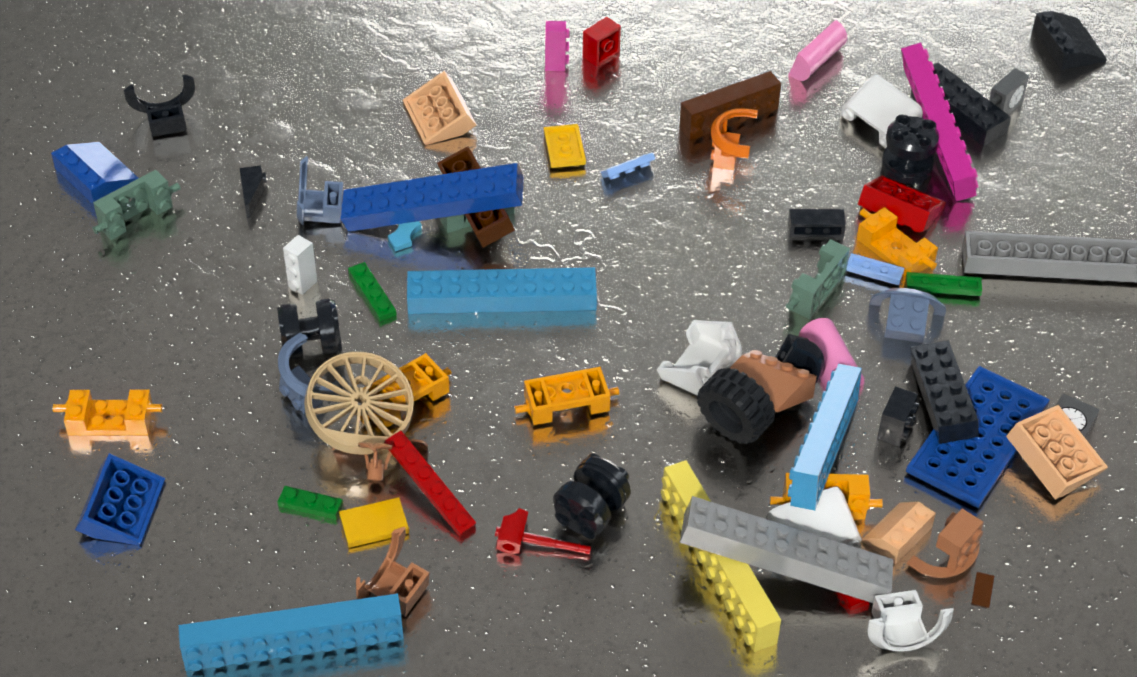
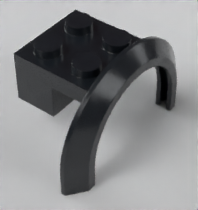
M182 75L184 84L180 94L172 100L163 103H149L141 100L136 95L133 85H129L124 90L125 99L129 106L137 111L147 113L152 137L187 130L182 106L194 95L195 83L192 76Z
M788 334L775 357L778 361L790 363L795 368L808 370L810 374L817 376V383L824 368L822 351L815 343L809 341L808 338Z

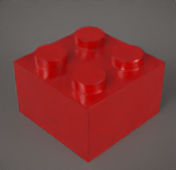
M606 16L583 31L582 57L597 67L619 53L621 25Z

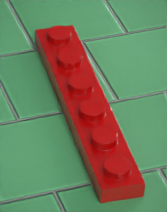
M401 430L384 441L385 444L392 445V449L388 450L459 537L475 527L476 521Z

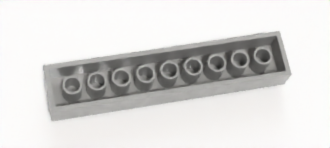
M965 231L962 243L964 273L1137 282V240Z
M692 496L685 510L680 543L871 603H874L876 595L890 594L892 591L893 559L694 496Z

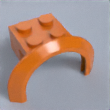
M747 108L731 109L720 114L714 120L711 126L712 147L715 148V150L712 149L711 160H714V168L734 170L737 157L748 159L750 146L739 145L740 134L727 132L728 119L734 117L757 118L758 110Z

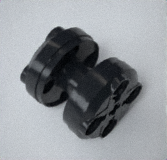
M903 114L896 116L895 120L888 126L886 134L887 147L881 162L885 177L903 184L915 186L924 184V181L932 173L934 165L933 153L939 141V133L934 121Z
M326 298L316 301V317L298 319L296 304H282L280 307H277L282 347L289 339L298 333H302L308 337L307 341L321 339L323 354H337L339 351H342L335 299ZM302 345L292 353L289 360L303 357Z
M591 453L577 466L573 475L574 481L566 482L553 496L556 512L555 518L557 521L588 539H594L605 529L611 518L610 511L618 510L631 495L628 472L611 461Z

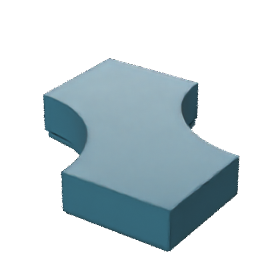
M420 221L398 224L397 230L388 235V241L395 252L412 246V236L422 229Z

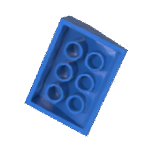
M100 142L65 145L51 153L55 169L92 204L138 179L130 169Z
M109 453L101 464L75 530L95 539L139 546L165 478Z

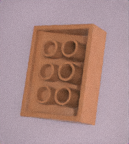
M752 350L742 355L730 367V369H737L739 372H744L748 377L756 380V383L761 385L765 393H768L770 396V401L773 402L776 412L783 411L814 397L817 376L810 374L808 370L795 368L790 363L778 361L776 357L763 355L761 351Z

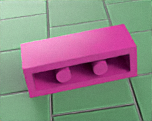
M546 21L545 71H565V65L569 64V54H566V51L569 52V41H566V38H569V28H566V21Z

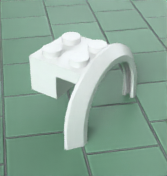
M916 590L876 595L872 608L874 619L869 620L867 628L868 637L874 645L882 649L898 652L915 650L931 643L947 629L952 620L954 609L940 610L936 625L927 633L921 620L923 605Z

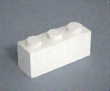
M297 235L283 247L288 287L303 295L317 283L313 243Z

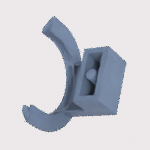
M306 156L300 161L299 196L297 201L298 221L302 225H304V221L341 223L343 182L325 181L324 191L306 190L308 157Z
M909 288L886 289L873 295L869 305L881 306V302L884 299L891 297L884 337L922 343L924 339L929 304L934 307L933 315L945 316L946 313L945 305L933 295Z
M298 333L289 339L280 350L278 356V369L280 372L279 390L282 395L287 396L291 400L296 410L306 414L304 401L311 378L299 365L292 370L289 367V359L292 353L306 343V339H308L306 335ZM337 380L332 383L333 385L345 390ZM315 385L313 389L314 393L339 396V394L324 386ZM312 399L313 408L321 404L323 400Z

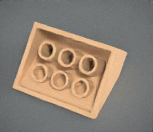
M445 71L403 99L425 145L464 135L477 126L455 83Z
M1059 405L1016 423L1006 436L1055 500L1069 494L1108 468Z

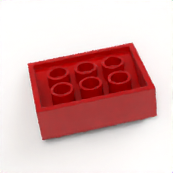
M881 175L864 185L857 205L862 206V209L865 208L869 212H878L885 207L898 217V225H907L911 227V230L920 233L931 226L946 202Z

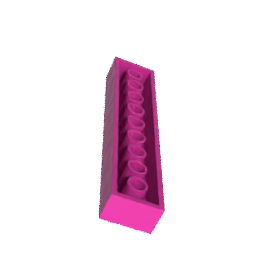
M921 42L901 48L904 72L915 100L923 110L922 117L925 120H932L936 123V129L939 133L936 153L955 201L958 202L977 196L976 188H979L976 179L978 178L976 169L970 165L972 164L970 154H966L965 142L960 140V129L954 125L956 122L953 113H949V102L943 98L945 97L944 90L938 85L940 84L938 75L933 73L934 66L932 61H928L929 54L927 48H923Z

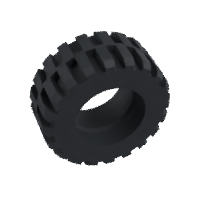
M723 368L717 370L699 389L697 403L701 413L705 415V419L713 425L712 427L715 430H718L721 435L728 437L731 441H737L740 444L753 443L774 421V404L770 401L768 393H765L764 388L758 385L756 380L748 377L744 372H739L737 369Z

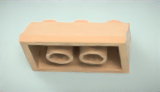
M901 502L862 539V542L880 555L893 559V564L896 565L933 527L936 513L920 502Z

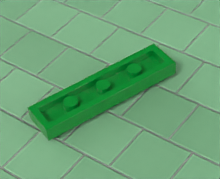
M365 262L348 268L350 277L379 322L397 315L393 304Z
M907 272L906 288L931 293L981 296L982 278Z

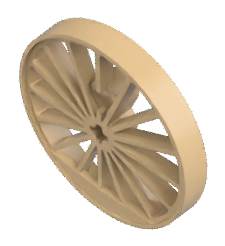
M348 352L332 357L316 370L307 387L304 405L310 426L325 443L346 453L365 455L373 454L374 451L370 448L359 447V442L384 443L386 439L394 435L375 414L400 426L395 433L401 430L405 434L411 423L414 400L407 378L392 362L372 353ZM350 364H362L361 376H357L354 379ZM365 364L378 368L371 381L364 376ZM345 365L352 387L347 384L334 368ZM381 370L391 376V378L369 392ZM329 371L345 390L321 377ZM394 381L401 388V390L375 395ZM316 383L341 396L314 393L313 389ZM357 384H363L366 388L363 389L362 387H360L359 389L357 387ZM404 395L406 405L380 402L379 400ZM312 399L341 403L313 409ZM379 408L406 411V418L402 421ZM344 409L323 425L320 424L316 417L318 414ZM351 412L340 431L327 429V427ZM356 415L355 434L344 432L353 416ZM361 415L368 435L358 434ZM367 415L386 436L373 435ZM377 449V452L383 451L385 449Z

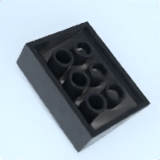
M1055 11L1036 13L1032 29L1060 70L1107 61L1103 52L1077 17Z

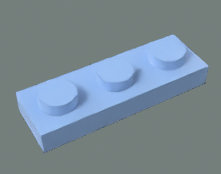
M648 153L600 172L603 178L609 177L611 180L620 177L619 173L621 172L627 174L635 171L634 167L640 165V168L650 165L649 161L655 160L653 153Z
M851 253L846 271L900 285L905 268Z

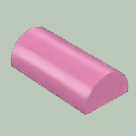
M835 20L798 53L788 75L799 81L808 79L847 42V33L843 25Z
M818 318L807 323L801 329L799 336L808 338L823 353L824 368L820 380L825 389L828 380L830 381L832 370L835 371L838 364L858 367L832 320ZM862 374L860 379V386L864 385V377Z

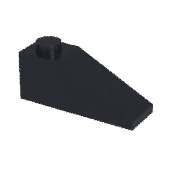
M261 165L239 168L247 218H251L265 191L264 183H267L266 172H262Z

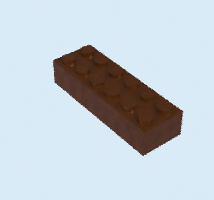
M769 71L681 102L679 129L691 141L710 134L714 120L728 110L736 108L758 110L757 117L777 110L779 108L781 82ZM734 117L728 119L727 127L752 118Z
M469 146L437 163L442 174L481 169ZM504 208L465 214L483 248L515 231Z

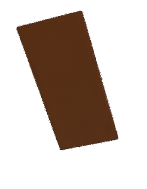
M977 572L971 604L990 607L994 575Z

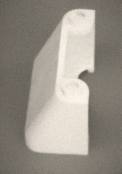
M879 75L869 78L841 109V116L845 119L852 121L857 115L879 131V143L885 148L887 147L886 134L888 126L895 120L896 116L901 114L920 118L923 116V110L917 102Z
M693 320L686 331L690 345L674 366L669 361L661 363L657 369L660 378L698 395L699 389L717 370L730 368L741 357L742 346L732 322Z
M839 487L823 490L815 511L790 506L789 502L773 508L766 516L768 520L856 548L861 545L860 533L845 496Z

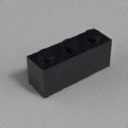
M789 209V236L844 237L846 228L844 209Z

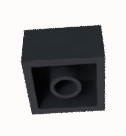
M895 386L882 413L878 440L900 447L903 440H907L910 433L908 428L910 426L913 427L916 420V415L914 414H916L919 403L916 402L918 394Z

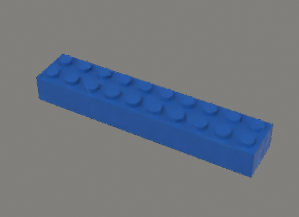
M518 163L346 189L343 191L341 221L349 232L522 206L524 176Z

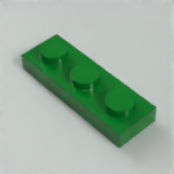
M284 486L277 501L279 507L334 520L337 519L339 511L343 506V499L289 486Z

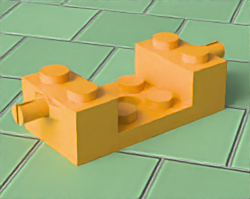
M885 207L874 214L869 213L865 208L860 211L859 215L864 217L865 220L859 223L857 240L887 263L905 268L903 274L905 277L907 272L921 273L928 267L932 270L936 268L937 263H935L938 247L925 237L917 243L896 228L898 217Z
M426 353L399 368L411 386L414 401L425 395H428L435 401L449 393L448 376L451 375V370L448 367L442 370ZM387 374L375 381L369 392L391 378V376ZM394 381L375 395L401 390V388ZM404 395L379 400L380 402L406 405ZM379 408L401 420L400 410ZM375 414L386 428L394 424ZM361 415V416H360V421L364 424V420H363V417H362V415Z
M601 367L524 381L526 404L514 406L516 414L527 412L531 416L533 425L553 422L554 411L588 405L591 415L610 411V397L619 395L618 387L608 389ZM570 389L571 392L565 393L562 390Z
M70 390L65 404H53L54 413L65 412L64 423L68 436H148L152 412H162L163 409L162 404H153L150 390H130L128 400H92L90 390ZM108 416H115L110 420L106 419Z
M790 473L785 474L782 497L770 496V505H783L791 502V497H788V489L790 484H792V480L789 479ZM829 474L824 489L839 487L854 520L865 519L867 510L870 507L882 508V499H870L869 475Z

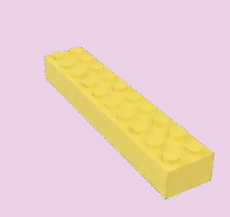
M687 460L665 467L662 477L663 488L661 489V496L664 501L668 502L671 514L678 519L681 531L684 513L692 496L710 501ZM694 547L698 561L704 564L708 578L713 580L717 594L723 597L727 611L731 612L734 616V623L738 629L742 630L746 644L750 645L754 652L777 644L781 619L750 566L746 563Z

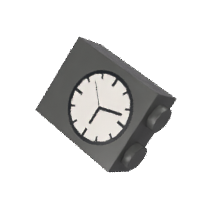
M1014 68L992 87L989 101L1005 113H1011L1024 100L1029 75Z
M1062 394L1056 405L1061 407L1086 439L1096 423L1100 409Z

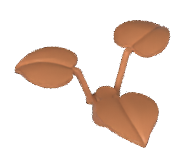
M409 439L414 446L428 451L426 442L418 439ZM359 442V447L370 448L374 451L373 459H370V462L368 454L364 455L366 469H368L367 480L383 481L384 470H387L392 454L389 451L384 464H382L383 460L377 459V449H392V445Z

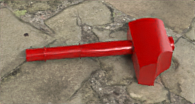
M518 508L516 512L510 515L503 516L501 527H496L495 536L498 537L496 549L505 553L519 554L522 542L590 555V546L525 532L529 512Z

